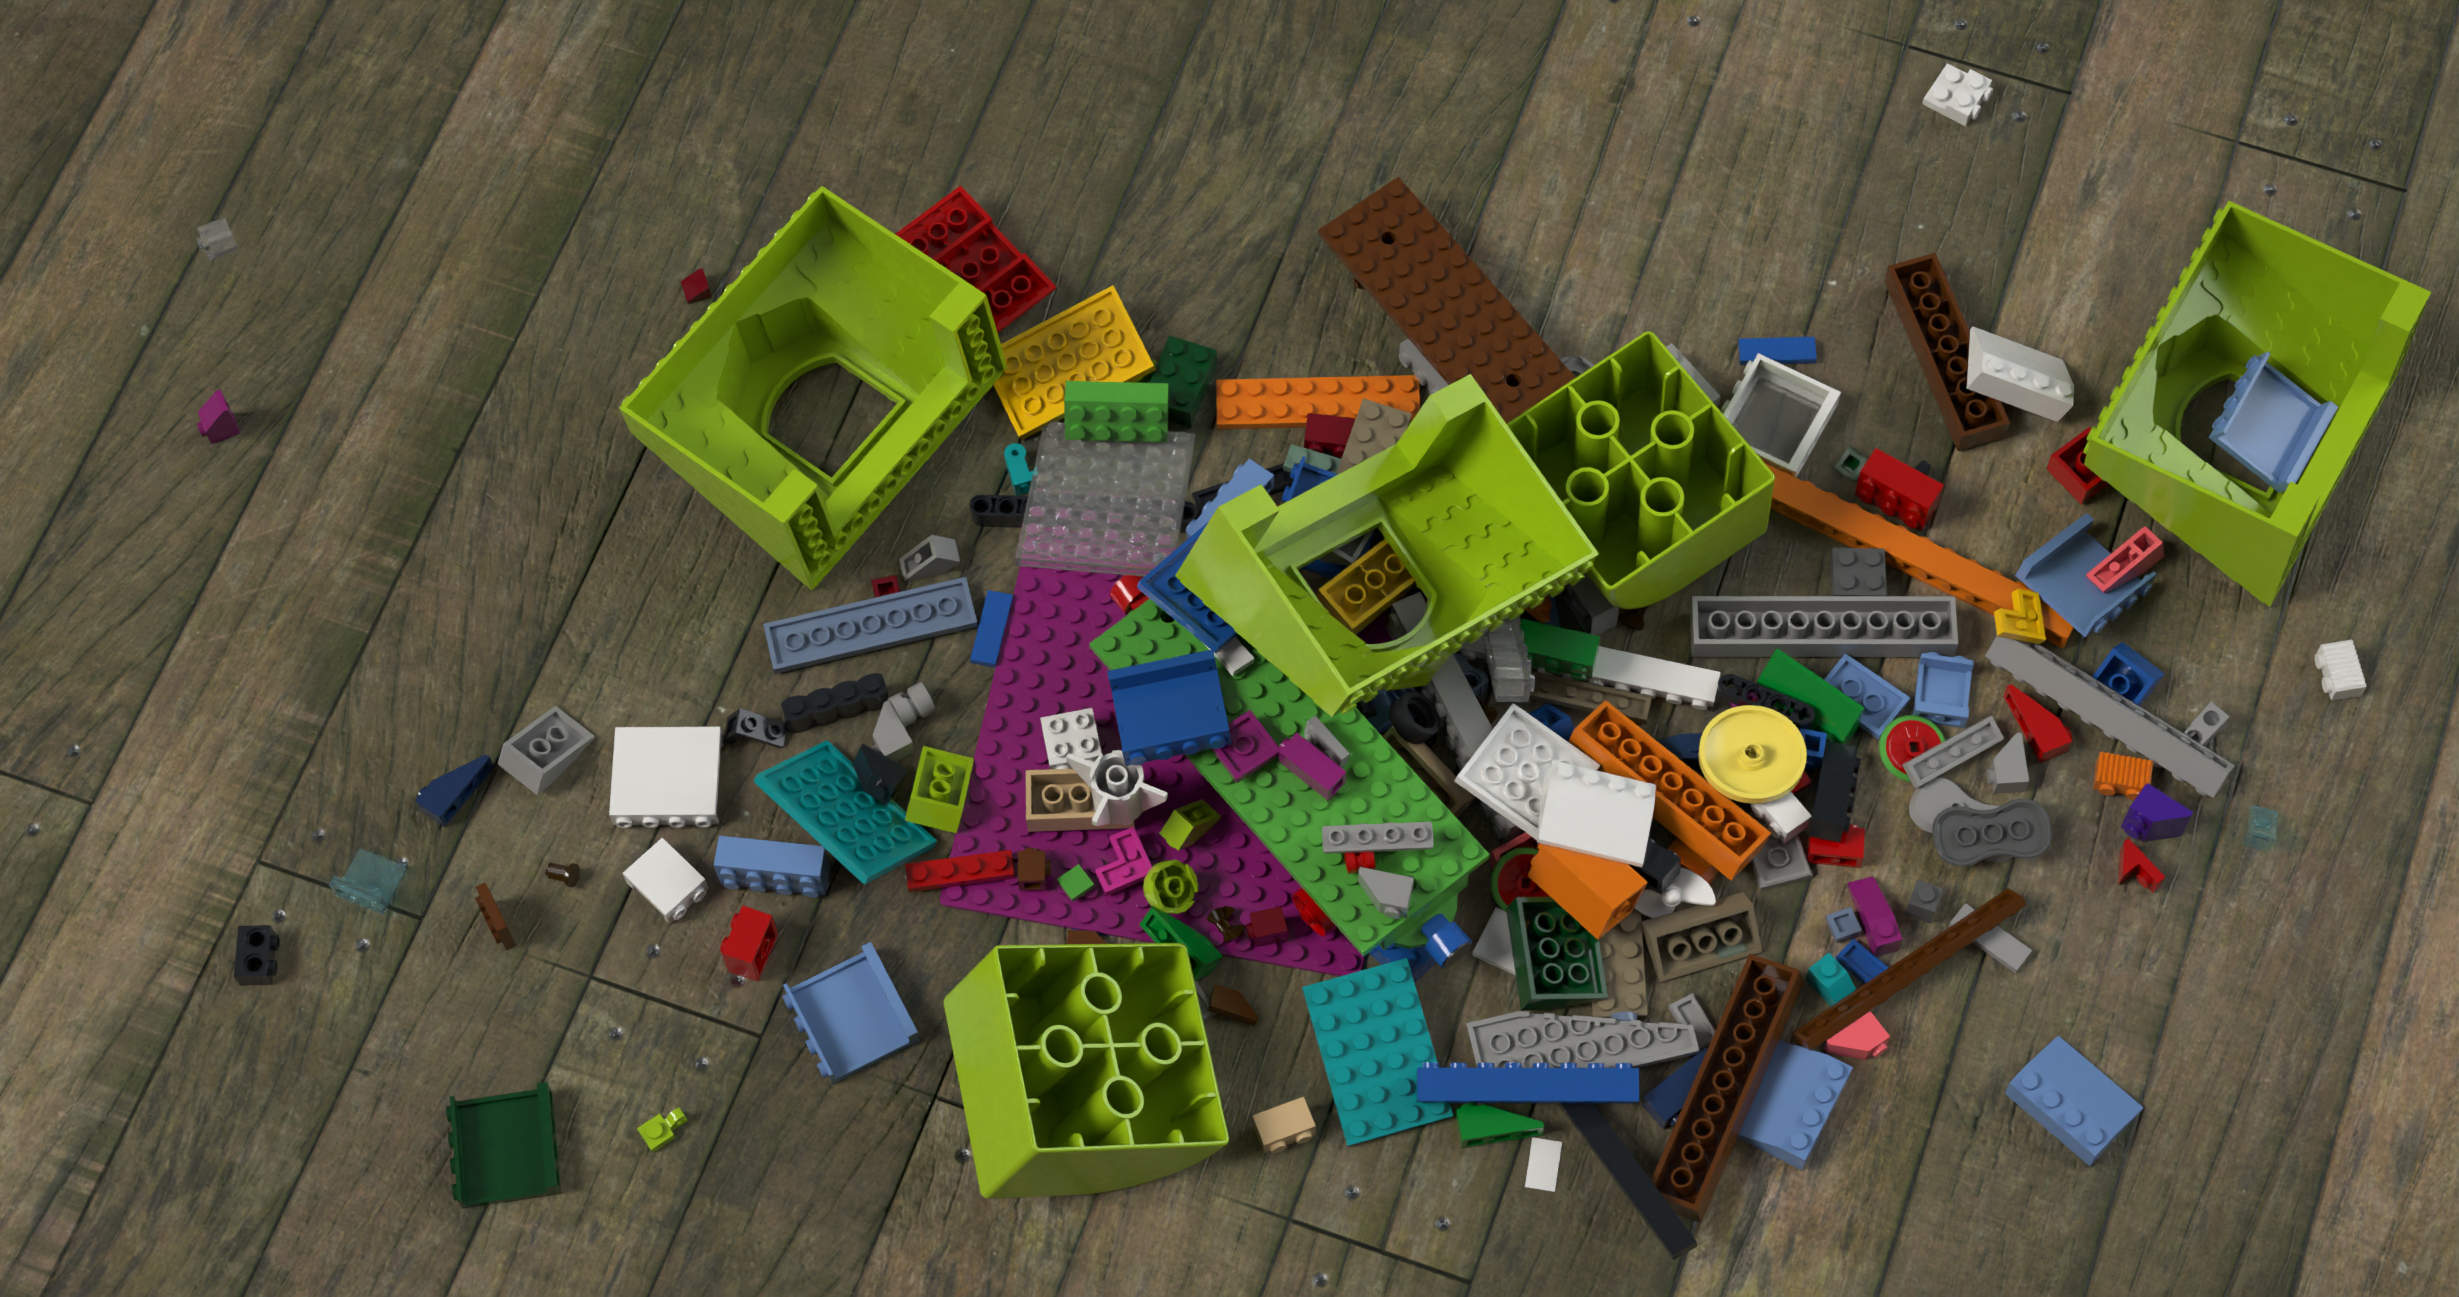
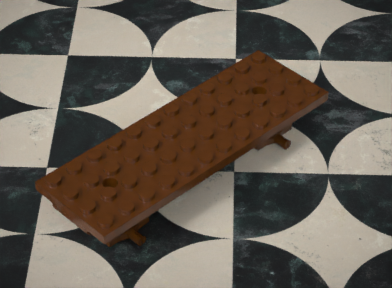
M1399 177L1318 230L1320 238L1355 277L1352 279L1354 286L1359 288L1362 285L1446 383L1450 385L1471 374L1506 424L1576 378Z

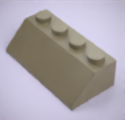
M1744 892L1717 899L1713 906L1697 905L1641 922L1646 947L1660 982L1744 958L1749 954L1754 955L1762 952L1754 907Z

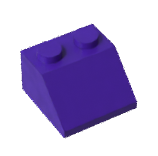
M2146 783L2130 806L2121 828L2130 837L2140 839L2143 842L2180 837L2193 812Z

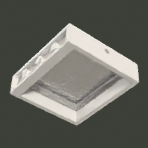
M1758 353L1754 362L1750 360L1747 363L1743 373L1745 374L1743 381H1737L1732 391V394H1734L1732 400H1726L1721 412L1761 459L1768 462L1774 468L1790 472L1793 477L1797 478L1839 403L1841 392Z

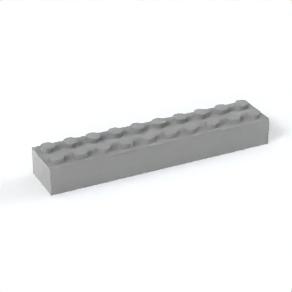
M1421 592L1392 603L1389 623L1387 625V631L1392 640L1403 637L1419 624L1427 605ZM1452 654L1426 686L1420 687L1423 690L1421 694L1431 701L1438 712L1440 719L1439 728L1442 727L1446 734L1444 738L1448 748L1454 750L1457 755L1456 762L1461 771L1493 729L1457 660ZM1481 801L1480 809L1484 817H1489L1493 824L1492 832L1498 841L1501 840L1505 844L1525 833V831Z
M1692 596L1690 604L1691 657H1772L1777 648L1790 657H1843L1845 653L1850 657H1921L1922 653L1936 652L1941 654V656L1954 657L1958 647L1955 596Z

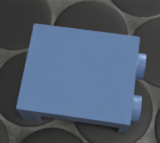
M1936 652L1922 653L1918 663L1913 715L1924 717L1934 724L1965 728L1969 716L1968 702L1974 661L1968 660L1963 656L1947 657L1941 656V654Z

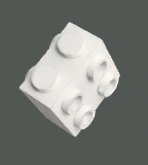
M1092 708L1040 718L1050 769H1073L1066 759L1068 753L1093 763L1102 755Z

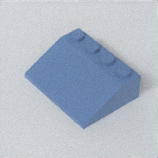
M2057 1036L2014 1077L2005 1091V1094L2089 1166L2096 1161L2144 1108L2060 1036Z
M1779 1040L1738 1139L1802 1170L1850 1077L1853 1067L1827 1054Z

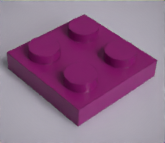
M1251 710L1228 724L1232 740L1231 745H1226L1220 749H1211L1236 783L1279 757L1280 751L1278 745Z

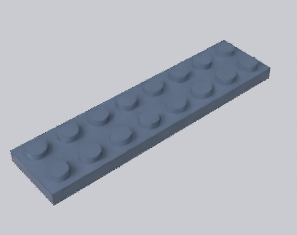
M966 577L763 624L775 674L978 627Z

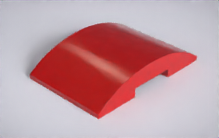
M961 185L895 233V235L986 294L997 333L1057 289L1025 253L1021 254L995 227L992 218Z

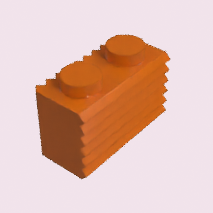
M2100 752L2096 760L2093 789L2099 790V793L2112 796L2117 793L2126 795V798L2130 800H2135L2146 783L2151 784L2153 761L2137 759L2136 757L2132 758L2130 756L2126 757L2125 755L2121 756L2119 754L2115 755L2114 753L2110 754L2109 752Z

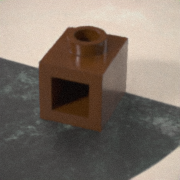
M1027 848L1024 851H1018L1019 890H1046V876H1051V860H1046L1045 850L1040 851L1038 848Z

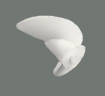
M1680 868V874L1662 895L1652 889H1644L1635 908L1646 916L1656 918L1673 913L1675 906L1681 901L1713 906L1716 900L1712 888L1701 876L1688 869Z

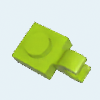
M678 1107L666 1119H663L659 1113L638 1127L637 1130L652 1153L675 1139L676 1137L672 1131L685 1124L688 1120Z

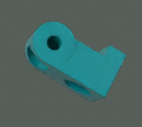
M1018 443L1008 445L1005 448L1004 457L1015 495L1019 496L1040 490L1037 471L1029 472L1027 467L1028 461L1024 446Z

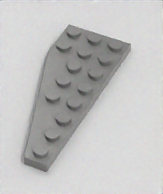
M1517 1011L1466 1023L1477 1068L1478 1063H1494V1068H1505V1063H1522V1068H1533V1063H1549V1068H1560V1063H1577V1068H1588V1063H1604V1068H1615L1616 1063H1631L1632 1068H1640L1699 1053L1693 1025L1664 1022L1657 1024L1645 1023L1639 1020L1620 1021L1614 1018L1577 1015L1570 1017L1558 1016L1552 1013L1533 1014L1527 1011Z

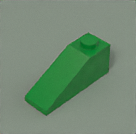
M1154 906L1150 908L1139 924L1155 943H1181L1186 946L1194 981L1211 975L1223 958L1222 954L1205 936Z
M1476 1103L1464 1104L1461 1108L1456 1109V1122L1461 1148L1543 1136L1544 1125L1543 1122L1487 1105L1477 1106Z

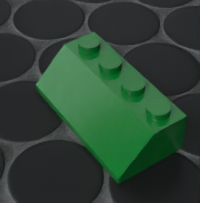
M1778 648L1775 650L1756 684L1812 706L1815 711V720L1813 726L1808 730L1827 733L1826 741L1847 744L1859 729L1864 707ZM1775 702L1772 704L1774 707L1778 709L1779 712L1783 711L1786 708L1785 705L1780 702ZM1790 708V713L1788 716H1791V711L1793 712V708ZM1804 713L1802 716H1798L1799 720L1807 718V714Z

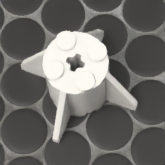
M1114 750L1105 756L1102 754L1094 763L1070 753L1066 757L1069 765L1092 789L1095 809L1092 824L1095 826L1110 823L1130 825L1143 811L1165 802L1168 797L1167 792L1145 784L1141 765L1126 766L1121 750Z

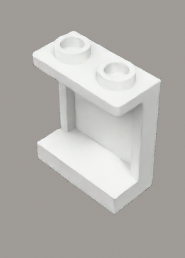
M663 838L623 872L626 883L633 890L636 888L662 913L669 924L674 920L682 918L687 908L694 902L702 900L708 890L705 878Z

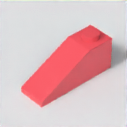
M2144 526L2089 571L2086 577L2103 593H2106L2145 573L2164 557L2163 542Z

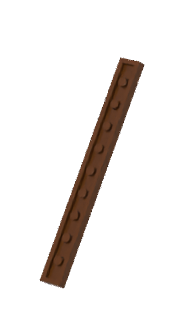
M2007 888L1792 1032L1795 1041L1808 1050L1820 1046L1823 1041L1865 1015L1878 1004L1887 1001L1890 996L1899 990L1908 987L1911 982L1921 975L1929 973L1933 967L1951 958L1954 953L1963 947L1972 944L1979 936L1994 929L1997 924L2006 918L2015 915L2018 910L2026 906L2023 896Z

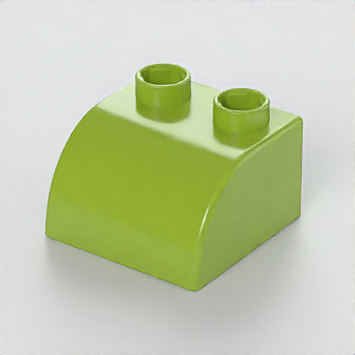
M1644 332L1507 423V426L1599 553L1592 562L1594 567L1586 572V575L1609 603L1615 607L1622 609L1642 608L1675 594L1763 535L1767 530L1775 475L1653 332Z
M1181 943L998 945L945 996V1014L979 1189L984 1198L1084 1195L1125 1189L1158 1180L1184 1170L1208 1158L1228 1144V1131L1188 950L1185 945Z

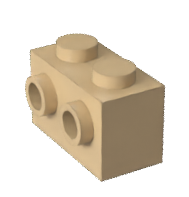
M1304 1097L1252 1115L1253 1126L1264 1154L1270 1151L1271 1153L1281 1152L1287 1148L1286 1145L1294 1142L1302 1144L1311 1140L1313 1135H1316V1126Z

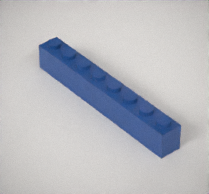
M1429 1062L1422 1063V1067H1417L1416 1070L1417 1103L1637 1104L1639 1102V1068H1632L1631 1063H1616L1615 1068H1604V1063H1588V1068H1577V1063H1560V1068H1549V1063H1533V1068H1522V1063H1505V1068H1494V1063H1478V1068H1467V1063H1450V1068H1439V1063Z

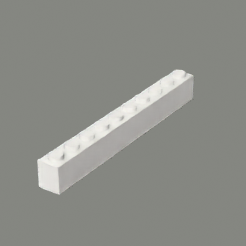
M1501 625L1492 632L1487 629L1482 632L1483 635L1471 644L1468 641L1462 643V647L1457 651L1463 654L1467 660L1481 658L1485 659L1486 663L1497 666V663H1504L1513 667L1527 669L1519 666L1518 662H1515V646L1519 634V629ZM1599 646L1592 679L1586 678L1585 681L1601 686H1611L1614 689L1628 692H1639L1642 695L1651 696L1652 699H1655L1656 696L1663 697L1672 704H1681V702L1691 703L1692 707L1696 709L1707 710L1708 707L1713 708L1720 672ZM1534 667V669H1532L1537 670V672L1549 674L1545 672L1544 668ZM1560 672V676L1573 679L1570 677V674Z

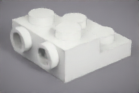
M1947 63L1924 97L1922 104L1966 126L1970 119L1975 120L1981 110V106H1979L1981 102H1987L1993 91V88L1990 87L1992 80L1971 69L1968 73H1965Z

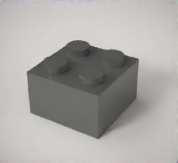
M1832 548L1829 559L1830 596H1887L1885 549Z

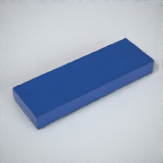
M1815 337L1738 339L1740 365H1747L1750 360L1754 362L1758 353L1780 364L1816 363Z
M987 591L970 658L972 664L996 668L1013 600L1012 594Z

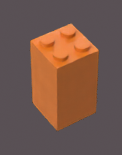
M1542 843L1537 847L1539 852L1531 860L1530 864L1532 867L1527 875L1597 940L1633 912L1648 883L1626 863Z

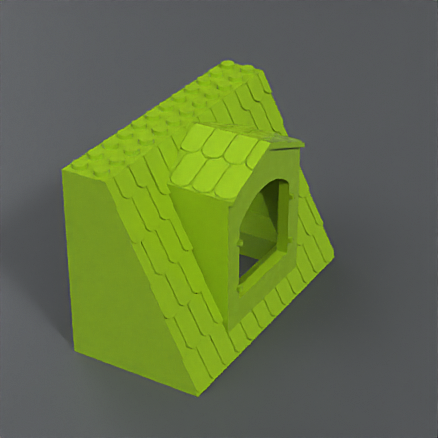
M821 186L816 192L810 194L807 202L800 210L792 214L790 221L775 233L771 242L766 247L760 249L757 257L750 265L742 269L740 276L725 288L721 297L709 305L706 313L699 321H695L692 324L689 332L674 344L670 353L658 361L655 369L648 377H644L640 381L638 388L623 400L619 409L630 432L813 591L989 391L996 380L1004 374V370H1007L1008 367L986 294ZM838 363L847 369L849 373L854 374L885 395L889 400L894 401L896 405L831 478L770 436L768 429L771 413L777 400L793 381L817 367Z
M2228 200L2224 209L2219 208L2213 218L2214 224L2211 228L2208 227L2202 237V245L2200 248L2196 247L2190 259L2192 261L2191 264L2183 269L2178 287L2174 286L2167 299L2169 301L2167 306L2161 307L2156 318L2158 321L2155 327L2151 325L2145 336V344L2138 347L2133 358L2135 360L2134 363L2126 368L2120 387H2115L2110 397L2111 402L2109 406L2103 408L2098 418L2100 422L2097 427L2093 426L2089 432L2088 442L2083 451L2084 454H2087L2084 465L2102 480L2107 481L2131 502L2137 504L2168 531H2172L2193 550L2203 555L2234 582H2238L2259 601L2271 607L2398 375L2431 292ZM2266 352L2270 353L2267 360L2270 365L2322 405L2331 401L2338 406L2296 484L2290 481L2286 490L2281 493L2271 486L2267 492H2264L2213 468L2182 444L2181 420L2193 399L2205 389L2219 382L2229 379L2237 382L2247 371L2246 364L2253 356H2259Z
M1469 374L1431 394L1395 445L1277 507L1262 484L1219 506L1175 577L1199 597L1207 607L1233 627L1235 632L1255 647L1257 652L1289 677L1290 681L1311 697L1314 703L1333 717L1340 712L1343 715L1349 713L1357 706L1356 703L1361 700L1364 703L1372 700L1378 695L1377 691L1385 689L1388 691L1426 686L1449 656L1462 647V643L1466 641L1470 644L1475 642L1483 635L1482 632L1487 629L1492 632L1504 623L1503 620L1507 618L1514 620L1520 616L1526 607L1530 606L1533 609L1544 601V597L1558 595L1565 589V585L1569 583L1571 586L1576 585L1585 578L1583 574L1594 567L1592 562L1599 553L1475 379ZM1378 527L1385 537V542L1390 544L1417 583L1416 586L1422 590L1428 601L1422 619L1412 631L1401 638L1387 643L1365 644L1364 641L1329 614V611L1323 607L1298 570Z

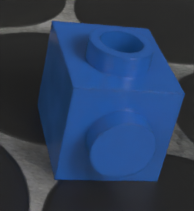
M1800 729L1807 752L1804 769H1820L1827 733Z

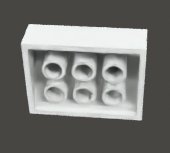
M1976 327L1970 329L1967 389L2056 422L2072 408L2074 384L2062 359Z
M1552 760L1543 778L1537 843L1642 867L1653 816L1656 785Z

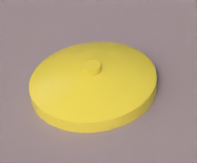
M1745 705L1728 709L1709 722L1701 736L1698 756L1705 778L1718 792L1739 802L1760 804L1777 800L1795 788L1803 775L1807 752L1803 736L1787 717L1766 707Z

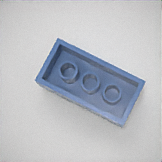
M719 836L714 860V868L719 882L728 889L745 887L755 892L774 890L783 895H790L794 892L802 893L804 896L812 898L818 897V895L826 896L831 865L826 849L823 846Z

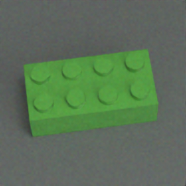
M1066 381L1064 398L1065 440L1167 442L1168 383Z

